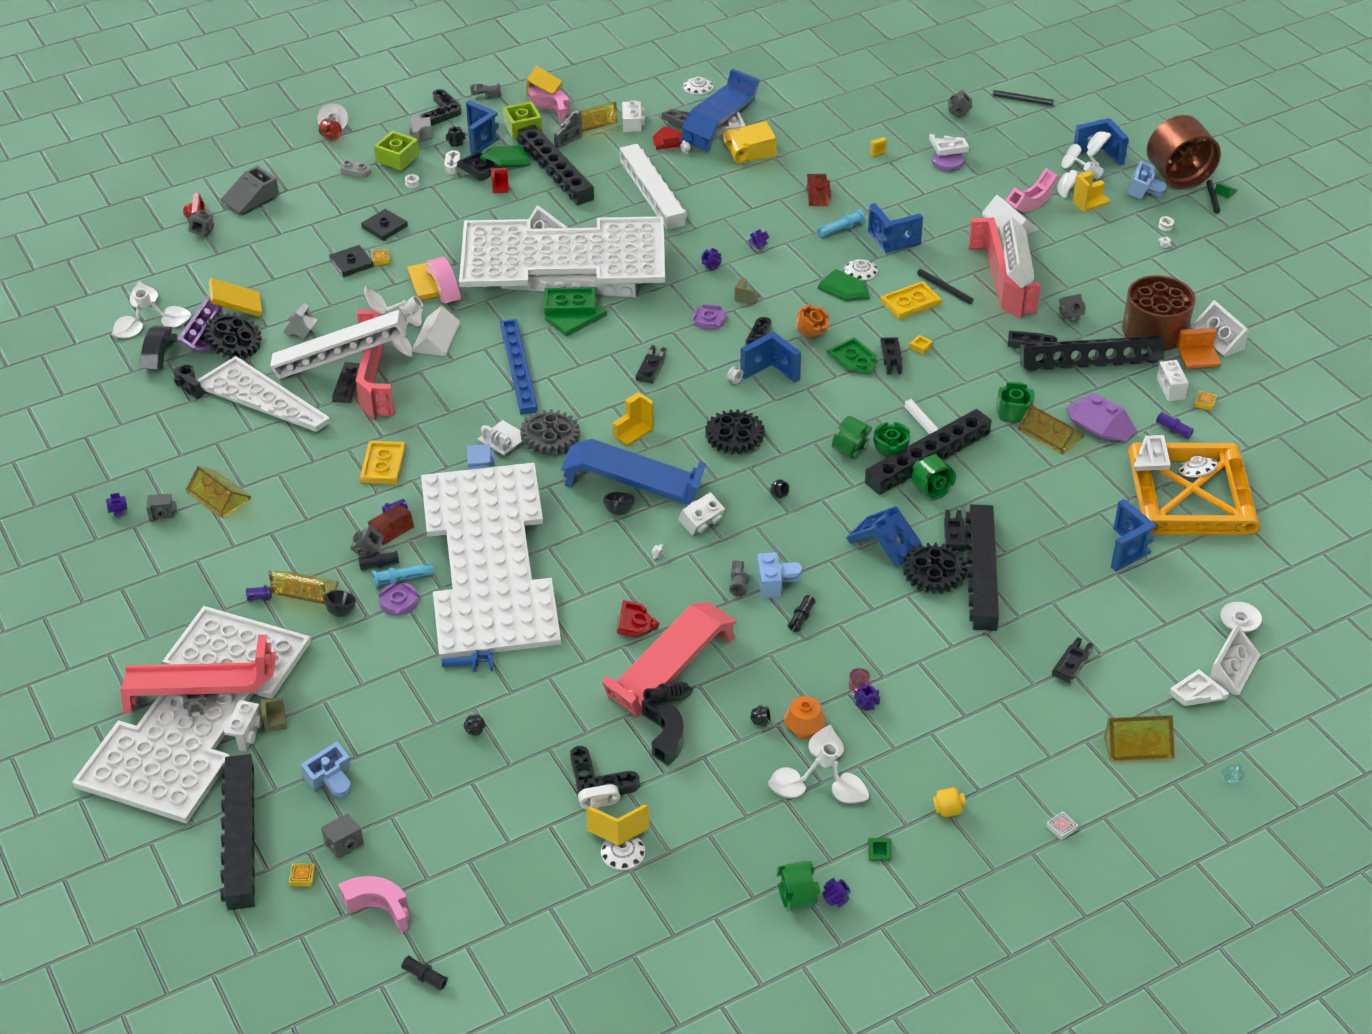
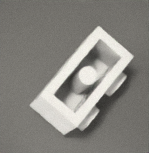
M641 101L622 102L623 132H642V125H645L644 107L641 108Z
M710 492L684 508L678 520L694 536L698 532L701 534L706 531L712 523L714 525L719 523L723 518L722 514L725 508Z

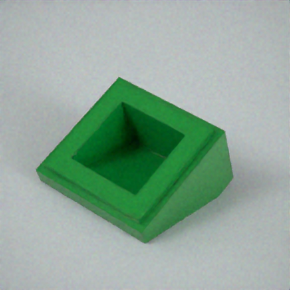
M1217 182L1215 192L1223 197L1230 198L1237 192V189Z
M868 838L869 860L891 861V838Z

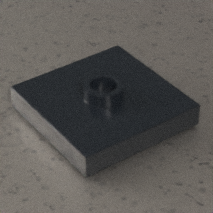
M480 151L457 161V167L478 180L490 176L491 168H502L495 165L491 160L487 159L485 161L480 159V156L483 154Z
M387 209L380 211L361 223L363 229L383 241L408 226L406 220Z
M360 245L329 255V260L342 277L374 267L373 261Z

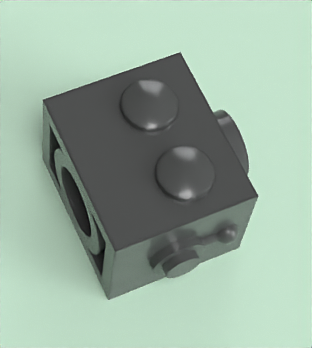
M349 814L321 827L324 844L336 858L364 844L362 830Z

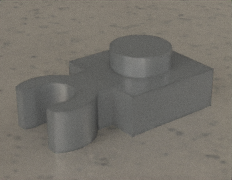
M204 694L182 695L184 709H187L189 717H192V712L194 711L200 712V715L204 714Z

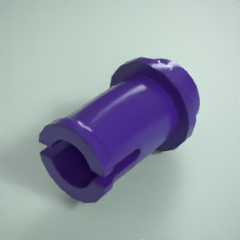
M405 499L390 504L385 503L382 506L384 516L393 517V514L408 510L407 503L403 504L406 502Z
M264 585L263 587L246 588V596H248L246 599L247 601L257 599L268 601V598H272L271 586L267 587V585Z

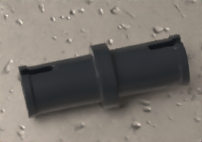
M398 551L385 554L376 553L374 556L358 558L360 570L373 567L382 568L384 565L400 563Z
M805 595L800 606L795 608L794 616L788 623V628L791 631L795 625L796 627L793 632H799L803 622L809 618V612L816 603L814 597H811L808 602L810 595Z
M410 955L402 962L401 969L415 975L420 982L423 983L425 981L440 991L444 989L448 982V977L433 970L431 965L427 963L424 965Z

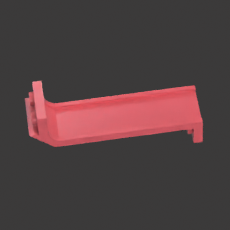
M994 217L971 218L968 247L969 249H986L1001 309L1021 318V314H1037L1040 283L1032 282L1030 285L1020 288L1007 276L1004 253Z
M358 309L357 311L358 324L382 316V314L375 310ZM384 344L364 350L356 377L360 408L373 420H375L376 416H394L395 413L391 384L374 383Z
M708 601L691 604L618 680H612L608 676L603 679L602 684L607 697L614 699L638 718L642 713L643 692L646 688H656L661 683L672 682L716 635L731 643L735 639L733 626L737 621Z
M266 634L258 635L255 661L250 663L127 665L125 667L126 672L123 685L120 688L123 713H132L133 705H137V696L254 693L274 675L277 652H272V645L267 642Z

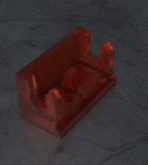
M398 504L368 521V526H371L384 536L382 541L384 545L414 528L411 512Z

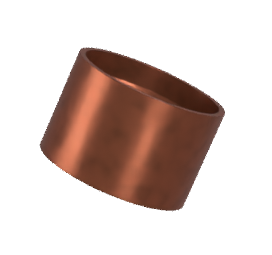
M1179 115L1166 120L1155 129L1147 144V156L1170 186L1177 189H1188L1203 183L1214 173L1220 162L1221 149L1217 141L1195 117Z
M1151 275L1137 279L1128 289L1122 322L1123 334L1126 338L1161 336L1164 338V351L1177 348L1180 330L1190 329L1196 300L1193 290L1184 282L1168 276Z

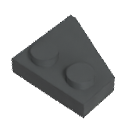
M576 109L554 132V145L558 149L582 137L580 110Z
M669 109L662 113L661 119L683 129L682 126L690 112Z

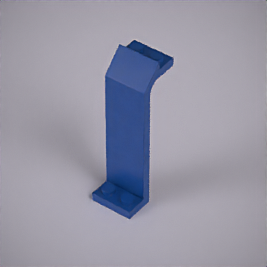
M731 69L727 84L691 109L682 126L681 141L685 140L689 144L709 152L719 125L755 99L760 79L736 69Z
M589 439L570 446L561 470L565 471L563 475L566 478L564 485L572 487L578 471L586 470L690 505L695 499L706 463L699 461L698 467H693L692 472H688L633 452Z

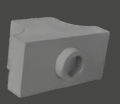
M417 114L411 115L410 135L418 139L419 145L424 140L432 139L430 117L421 118Z
M303 302L297 312L293 311L287 319L290 323L284 330V333L288 336L295 334L305 339L318 320L311 315L307 304Z

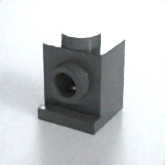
M171 494L148 495L146 509L149 521L154 522V519L173 518L174 512H177L176 501L172 500Z

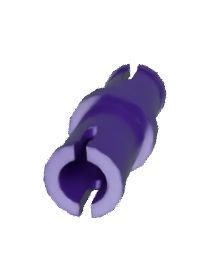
M1160 412L1156 419L1157 423L1169 428V431L1177 432L1187 439L1194 432V428L1181 423L1180 419H1174L1164 412Z

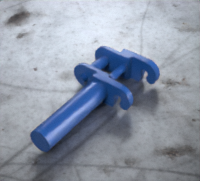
M488 649V652H478L476 650V653H473V657L442 658V667L473 665V672H476L478 662H488L490 671H493V652L490 653V649ZM488 656V659H478V657Z

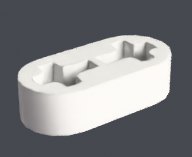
M454 150L447 152L444 162L446 173L455 174L459 171L457 161L461 160L460 152Z
M608 784L583 789L579 792L578 799L583 809L588 807L598 808L616 804L620 800V793L616 785Z

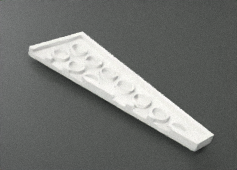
M236 356L197 380L200 382L202 390L315 432L330 424V417Z

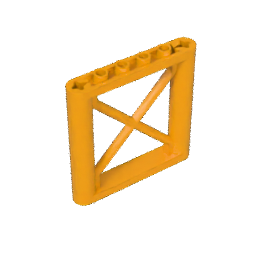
M1134 443L1129 446L1128 455L1140 512L1156 524V528L1150 531L1151 534L1251 535L1259 531L1260 524L1240 447L1237 444L1166 443L1170 462H1186L1194 456L1212 458L1218 463L1217 468L1212 473L1199 477L1193 483L1171 470H1156L1186 488L1161 509H1159L1151 470L1133 471V466L1142 443ZM1224 467L1235 508L1199 488ZM1195 493L1230 515L1166 514L1190 494Z

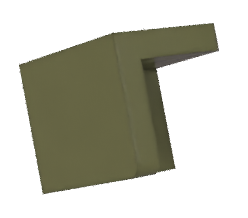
M740 278L735 286V301L754 305L759 297V293L755 292L754 289L747 288V279Z
M283 698L261 700L265 731L271 732L287 729Z

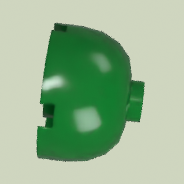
M888 422L878 425L874 430L873 436L876 450L881 455L889 457L905 449L910 444V430L898 422H894V425H888Z

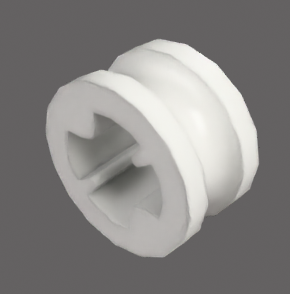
M414 174L407 175L405 177V186L407 188L418 187L419 177Z
M1167 216L1161 217L1158 224L1159 229L1163 231L1172 230L1174 220Z
M735 366L730 368L727 373V381L738 384L743 377V370Z

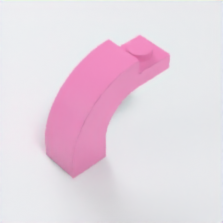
M528 87L529 102L532 101L536 108L545 107L555 110L560 123L566 120L570 109L569 99L565 93L557 89L553 95H550L538 87Z
M1045 168L1031 188L1020 191L1014 187L1005 201L1021 212L1033 211L1042 206L1053 195L1051 190L1060 177Z
M443 256L427 260L428 265H425L426 272L433 276L441 302L449 303L460 300L461 295L458 284L447 259Z
M363 876L338 884L341 898L349 914L366 907H380L389 912L400 933L409 930L407 920H410V916L408 913L407 897L395 883L380 877Z

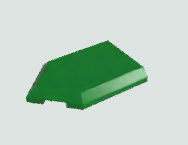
M493 146L480 156V159L485 161L487 159L491 160L500 167L530 166V159L522 146Z
M834 269L818 285V289L845 301H852L853 298L861 297L862 299H870L864 281L837 269Z
M854 337L826 351L848 371L874 373L876 355Z

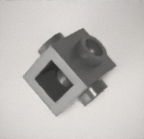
M963 90L952 95L948 100V110L957 118L967 114L973 108L972 99Z
M198 210L194 215L190 216L188 231L204 237L209 231L213 230L214 216L206 211Z
M1081 294L1059 299V313L1063 319L1069 318V321H1075L1080 319L1079 316L1085 314L1086 307L1082 301Z
M368 526L361 532L357 531L353 535L350 549L361 558L374 556L380 550L384 536L371 526Z

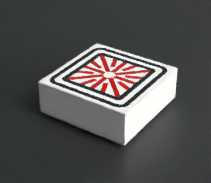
M1061 812L1046 824V827L1061 841L1078 830V825L1064 812Z

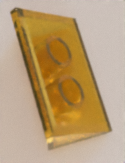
M616 101L581 110L582 132L617 123Z
M1030 405L1018 426L1019 431L1062 455L1085 435L1033 405Z
M197 466L186 488L188 494L221 518L252 499L248 493L216 470Z
M269 570L268 574L272 594L325 604V594L331 590H336L339 584L338 581L288 571Z
M1173 715L1108 718L1104 739L1110 761L1175 758Z

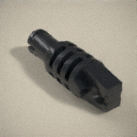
M686 682L661 683L656 688H646L643 692V697L648 702L655 700L669 702L690 696L693 689Z

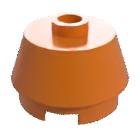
M806 304L798 311L795 327L803 337L813 339L828 330L830 323H828L827 318L829 315L820 306L816 308L811 306V304Z
M802 696L792 701L785 712L784 722L787 730L790 729V731L795 733V737L809 739L824 727L826 716L816 699Z

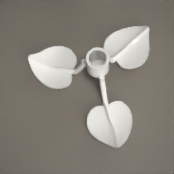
M1097 132L1089 141L1087 154L1093 162L1085 163L1077 158L1081 153V147L1078 144H1074L1063 157L1062 167L1068 169L1076 160L1084 165L1085 172L1091 171L1094 174V179L1100 178L1103 174V168L1099 166V163L1096 162L1093 156L1109 139L1111 134ZM1071 170L1069 173H1065L1057 185L1059 194L1067 199V195L1076 181V175L1085 172Z
M139 281L130 296V304L136 308V318L134 319L132 316L119 318L113 326L112 335L121 339H128L138 335L143 329V324L138 321L140 308L148 309L150 305L154 307L160 316H163L161 319L162 325L170 326L172 329L185 324L191 318V313L179 306L167 307L165 313H162L155 305L158 299L157 291Z
M365 286V298L373 310L384 314L385 311L399 307L407 318V324L410 322L417 327L421 325L423 312L421 308L423 303L417 296L411 297L407 302L403 300L401 303L387 307L384 299L377 292ZM406 337L392 340L393 345L401 353L410 358L412 357V347Z
M831 725L822 728L810 739L808 744L809 751L817 758L803 777L800 778V774L795 769L784 767L776 770L768 781L770 789L779 796L797 798L805 793L806 786L803 781L808 778L818 764L824 768L833 766L836 782L832 784L831 790L836 799L848 804L865 802L869 799L867 788L856 775L843 773L841 777L838 776V762L836 759L842 756L844 746Z

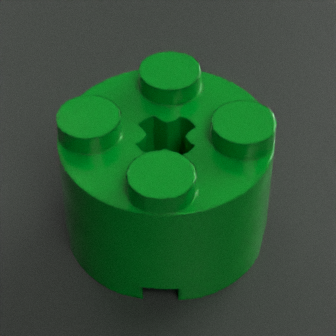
M1009 382L1003 388L1001 386L998 390L996 412L999 415V419L1001 421L1026 423L1033 411L1034 390L1032 388L1031 390L1028 389L1027 385L1021 382Z
M847 416L838 427L840 429L838 435L835 434L833 437L832 447L856 460L860 454V449H865L869 444L870 439L867 437L871 433L872 427L854 417Z
M936 454L917 461L913 465V484L931 499L935 500L944 497L949 492L947 489L955 484L956 472Z
M804 860L777 867V877L781 876L778 889L784 907H787V911L817 904L820 887L818 882H814L812 875L814 874V867L811 861Z

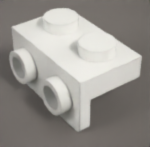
M239 701L224 729L225 735L236 737L239 751L247 752L250 745L255 741L258 729L263 726L260 705Z

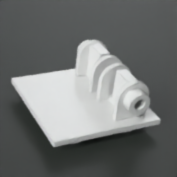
M504 420L493 428L489 425H483L481 427L482 436L477 439L483 444H490V448L503 456L523 442L520 430Z

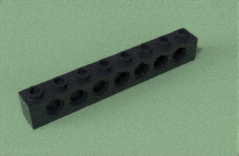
M535 124L518 129V144L525 149L526 153L530 154L541 169L545 170L547 175L554 180L555 184L559 185L571 201L573 200L578 206L594 200V186Z
M1161 336L1020 344V365L1028 371L1036 370V367H1043V369L1048 370L1054 369V366L1071 368V365L1088 367L1089 364L1106 366V363L1123 365V362L1140 364L1141 361L1157 363L1158 360H1164V338ZM1147 346V352L1141 354L1142 348ZM1130 347L1129 354L1124 355V350ZM1113 349L1112 354L1110 356H1106L1107 350ZM1091 350H1095V355L1093 357H1089V352ZM1078 351L1077 357L1072 359V352ZM1060 352V357L1054 360V354ZM1043 353L1042 359L1036 361L1037 354Z
M978 409L967 413L907 446L905 449L865 470V484L878 495L891 490L912 477L913 465L917 461H921L934 454L945 460L954 453L988 436L991 431L992 420Z

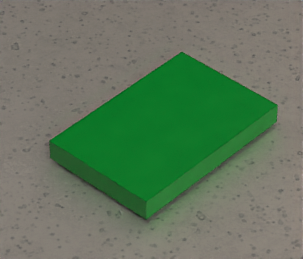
M596 287L545 288L544 314L596 313Z
M596 303V313L546 314L545 320L562 334L568 336L607 316V310Z

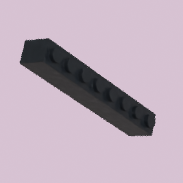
M970 504V510L965 515V523L969 524L966 525V537H969L966 541V550L970 551V553H967V564H970V567L968 566L967 578H971V581H968V593H971L968 598V607H972V609H969V621L973 623V630L997 631L999 607L993 505Z
M251 754L225 757V766H221L222 778L225 779V782L221 783L222 796H225V799L221 800L222 813H225V817H221V827L224 830V834H221V845L224 848V852H221L222 866L224 865V870L220 871V876L224 888L220 889L221 901L226 902L228 911L255 907L254 764Z

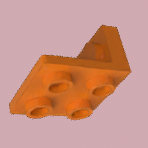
M1215 328L1180 330L1177 348L1186 369L1219 367L1221 365L1214 348Z

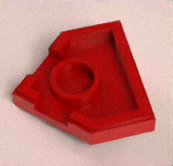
M663 126L652 136L655 149L680 147L683 143L681 141L682 132Z
M626 600L622 601L617 623V634L638 638L659 627L660 623L647 613V609L643 604Z

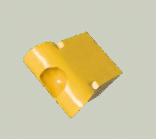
M767 121L741 127L739 130L730 129L723 134V141L737 164H742L748 159L752 161L777 156L776 137Z

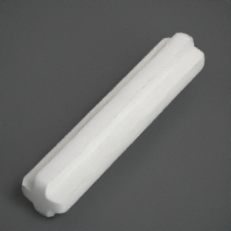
M912 399L905 401L904 407L928 434L938 430V427Z

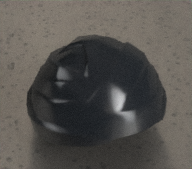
M611 492L603 498L605 508L615 515L627 513L635 502L632 494L624 492Z
M331 590L325 594V606L331 615L337 617L346 616L356 606V598L349 592Z

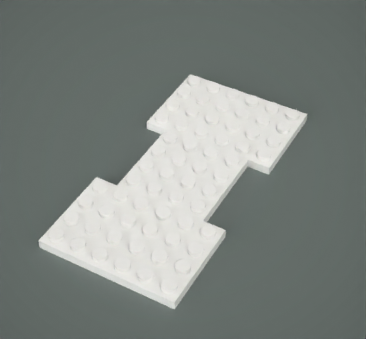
M663 216L597 218V228L531 229V219L464 220L459 286H528L529 275L597 274V284L604 285L665 283Z
M535 463L421 475L427 537L447 535L453 587L450 590L433 591L440 659L470 656L476 653V650L478 652H488V649H490V653L561 645L552 578L532 580L524 526L543 524Z
M203 606L162 661L163 665L250 663L255 661L258 635L267 634V642L271 643L272 652H277L274 675L254 693L204 694V714L200 715V712L194 711L192 712V717H189L187 709H184L182 695H159L137 726L117 721L73 780V787L187 824L221 775V766H225V757L230 756L215 749L225 736L224 729L238 702H248L253 694L269 699L273 698L310 645L311 637Z

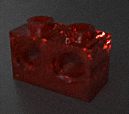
M807 174L809 206H828V199H831L830 180H827L826 174Z

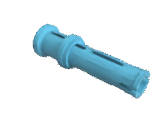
M859 209L851 215H844L838 221L817 228L818 236L823 238L844 228L851 229L854 225L865 223L864 213Z
M432 563L396 570L395 568H389V570L381 572L375 570L372 571L375 588H379V585L397 583V581L423 576H432L434 571Z

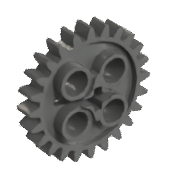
M552 409L549 413L543 410L541 414L536 411V416L530 414V419L525 418V422H522V427L520 428L521 440H523L524 445H528V449L533 448L534 453L539 450L541 455L544 452H547L548 456H550L551 452L558 455V451L564 454L565 449L569 450L571 445L579 442V424H577V420H572V415L567 417L566 412L560 414V410L556 413H553Z

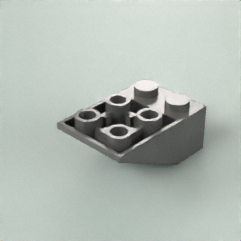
M259 166L253 167L241 175L221 198V202L238 214L245 213L279 195L277 178Z

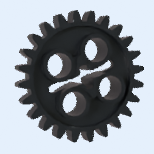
M226 312V316L219 313V317L214 315L213 319L209 318L208 323H206L204 340H207L206 345H211V350H217L216 354L223 353V357L229 355L230 359L233 356L246 358L247 354L252 356L253 352L256 353L257 349L260 348L261 331H258L259 326H254V321H248L249 317L242 318L243 314L238 317L235 312L233 315Z
M730 409L729 413L723 410L722 415L716 413V417L711 416V421H707L705 438H707V443H711L712 448L717 446V451L723 449L724 454L727 451H730L731 455L734 452L740 455L741 451L747 454L748 449L754 451V446L759 447L760 443H763L765 426L762 425V420H758V416L753 417V413L746 414V410L740 413L739 409L736 412ZM737 422L736 439L733 442L734 424Z
M935 542L934 546H931L929 543L926 544V547L919 544V549L913 547L912 552L908 551L907 556L904 557L902 570L903 575L906 576V581H911V586L917 585V590L924 588V593L931 590L932 594L939 590L943 594L944 589L950 592L951 587L957 589V585H962V581L966 577L967 566L966 561L963 560V555H958V550L952 552V546L946 549L945 544L939 547L937 542Z

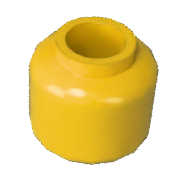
M956 787L938 790L936 796L933 797L936 813H940L943 818L961 815L963 812L962 806H966L964 793L959 794Z

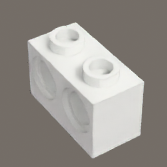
M1178 361L1160 362L1157 380L1167 400H1185L1189 382Z

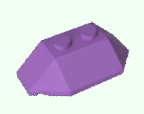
M207 296L177 341L191 350L212 353L211 345H206L207 340H204V329L209 318L213 319L214 315L219 317V313L223 314V307L212 304L211 298Z
M1096 393L1077 398L1066 408L1073 423L1100 438L1120 440L1126 443L1137 434V430L1125 409Z

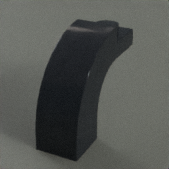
M154 325L148 330L142 346L140 368L164 369L166 346L169 341H177V334L172 333V327Z
M647 699L642 700V715L663 729L662 733L652 741V756L669 766L678 757L683 747L684 724L682 716L678 709L670 702L662 706L658 701L648 702L646 701Z

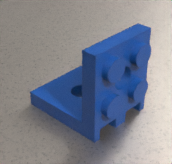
M471 100L467 101L466 112L470 153L474 154L483 151L500 139V136L496 135L499 123L495 122L498 112Z
M1111 118L1076 125L1074 144H1078L1081 147L1080 154L1087 153L1089 150L1087 145L1091 138L1088 139L1090 135L1093 137L1097 132L1110 133L1111 136L1100 149H1104L1118 165L1125 163L1129 137Z
M876 203L869 205L868 232L885 253L921 244L923 216L920 213L890 221Z
M774 331L741 348L740 369L743 370V379H747L772 365L794 383L800 380L801 352Z
M1125 499L1118 501L1113 530L1121 536L1115 541L1111 568L1115 572L1151 553L1147 546L1154 539L1150 531L1156 528V524Z
M897 506L867 516L846 537L849 543L875 536L896 567L903 564L904 557L907 556L908 551L912 552L913 547L918 548L919 544H922ZM897 535L900 538V544L897 542Z

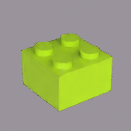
M532 101L503 107L504 124L512 139H517L518 129L533 124L542 132V117Z
M393 130L374 145L376 162L400 171L420 155L418 139Z

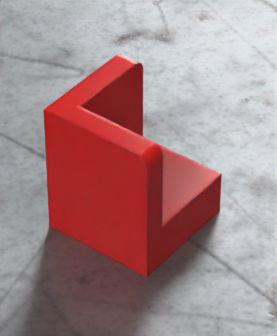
M491 168L493 194L509 193L508 169Z

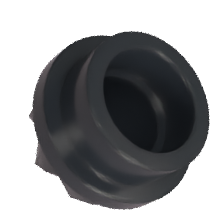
M778 479L771 484L770 492L776 498H783L789 493V485L784 480Z
M758 705V707L752 709L750 714L751 721L761 726L770 723L771 714L769 707Z
M477 714L468 716L463 724L464 731L468 735L472 734L473 736L481 734L485 728L484 719Z

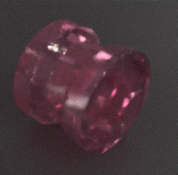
M856 668L850 672V691L855 693V691H860V686L869 685L870 673L867 670Z

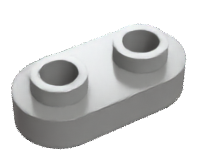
M344 160L340 164V171L344 175L365 178L371 173L370 166L365 163Z

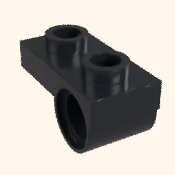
M182 365L173 370L174 382L178 387L183 388L188 395H192L197 400L203 397L201 384L196 380L193 366Z

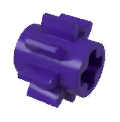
M759 229L750 234L751 239L748 242L751 247L755 246L756 249H759L768 244L766 240L770 237L766 231L762 232Z
M711 248V250L706 249L701 256L702 264L710 270L712 267L717 268L722 262V254L714 248Z
M120 493L110 494L111 498L106 499L108 513L113 512L114 516L123 515V510H128L125 496H120Z
M872 685L860 686V691H855L854 699H856V706H859L864 711L874 710L875 704L880 705L879 690H875Z
M833 877L823 886L825 889L822 892L823 898L830 906L837 904L840 908L850 899L848 896L851 893L850 888L842 879L836 881Z

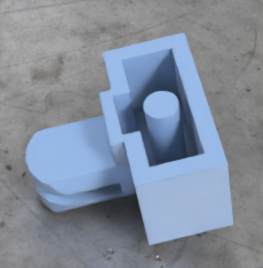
M1140 160L1132 175L1127 194L1142 199L1145 192L1161 197L1167 185L1154 178L1155 173L1153 171L1155 166Z
M490 444L467 446L469 470L495 466L494 450H490Z
M777 552L757 554V574L762 598L781 597L783 582L800 581L802 567L798 562L779 563Z
M335 742L301 764L302 776L313 791L325 784L336 798H343L349 794L351 790L350 780L343 772L350 768V757L338 742Z

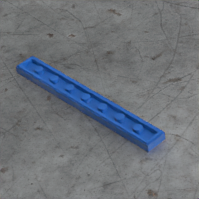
M517 319L500 321L520 415L536 413L538 406Z

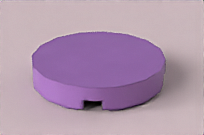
M935 152L932 156V163H934L935 168L941 171L949 172L951 169L956 171L962 168L964 157L962 154L938 156Z
M704 304L702 307L694 309L692 312V322L700 329H718L726 322V312L718 305Z
M392 583L380 591L379 594L380 608L389 615H405L413 611L419 602L417 590L408 583H402V585Z

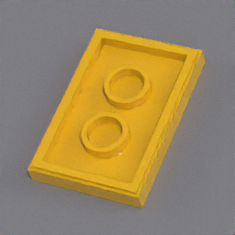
M428 262L407 266V272L416 295L420 300L440 297L433 276L426 272L425 265H428Z
M210 278L209 290L212 304L257 317L261 316L262 307L258 291Z
M922 281L880 297V302L900 320L941 305L942 299Z
M369 441L360 475V483L398 484L406 443Z

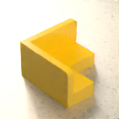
M536 66L527 78L526 94L529 95L528 87H538L553 95L557 89H562V80Z
M1091 171L1076 175L1073 203L1083 212L1110 204V199L1103 194L1105 183L1102 180L1093 182L1094 174Z
M639 392L625 400V415L612 423L613 437L626 446H630L654 430V403Z
M645 804L618 819L593 807L586 808L587 831L618 846L649 829V806Z

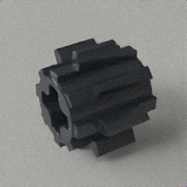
M450 127L448 133H446V141H449L450 146H461L463 140H465V132H462L461 127Z

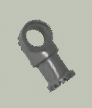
M500 83L493 86L483 84L470 86L471 95L473 93L474 95L475 93L476 95L485 93L486 99L491 96L501 97Z
M733 560L731 568V579L733 582L729 587V593L731 592L733 596L741 597L746 595V584L749 581V575L742 570L744 569V561Z

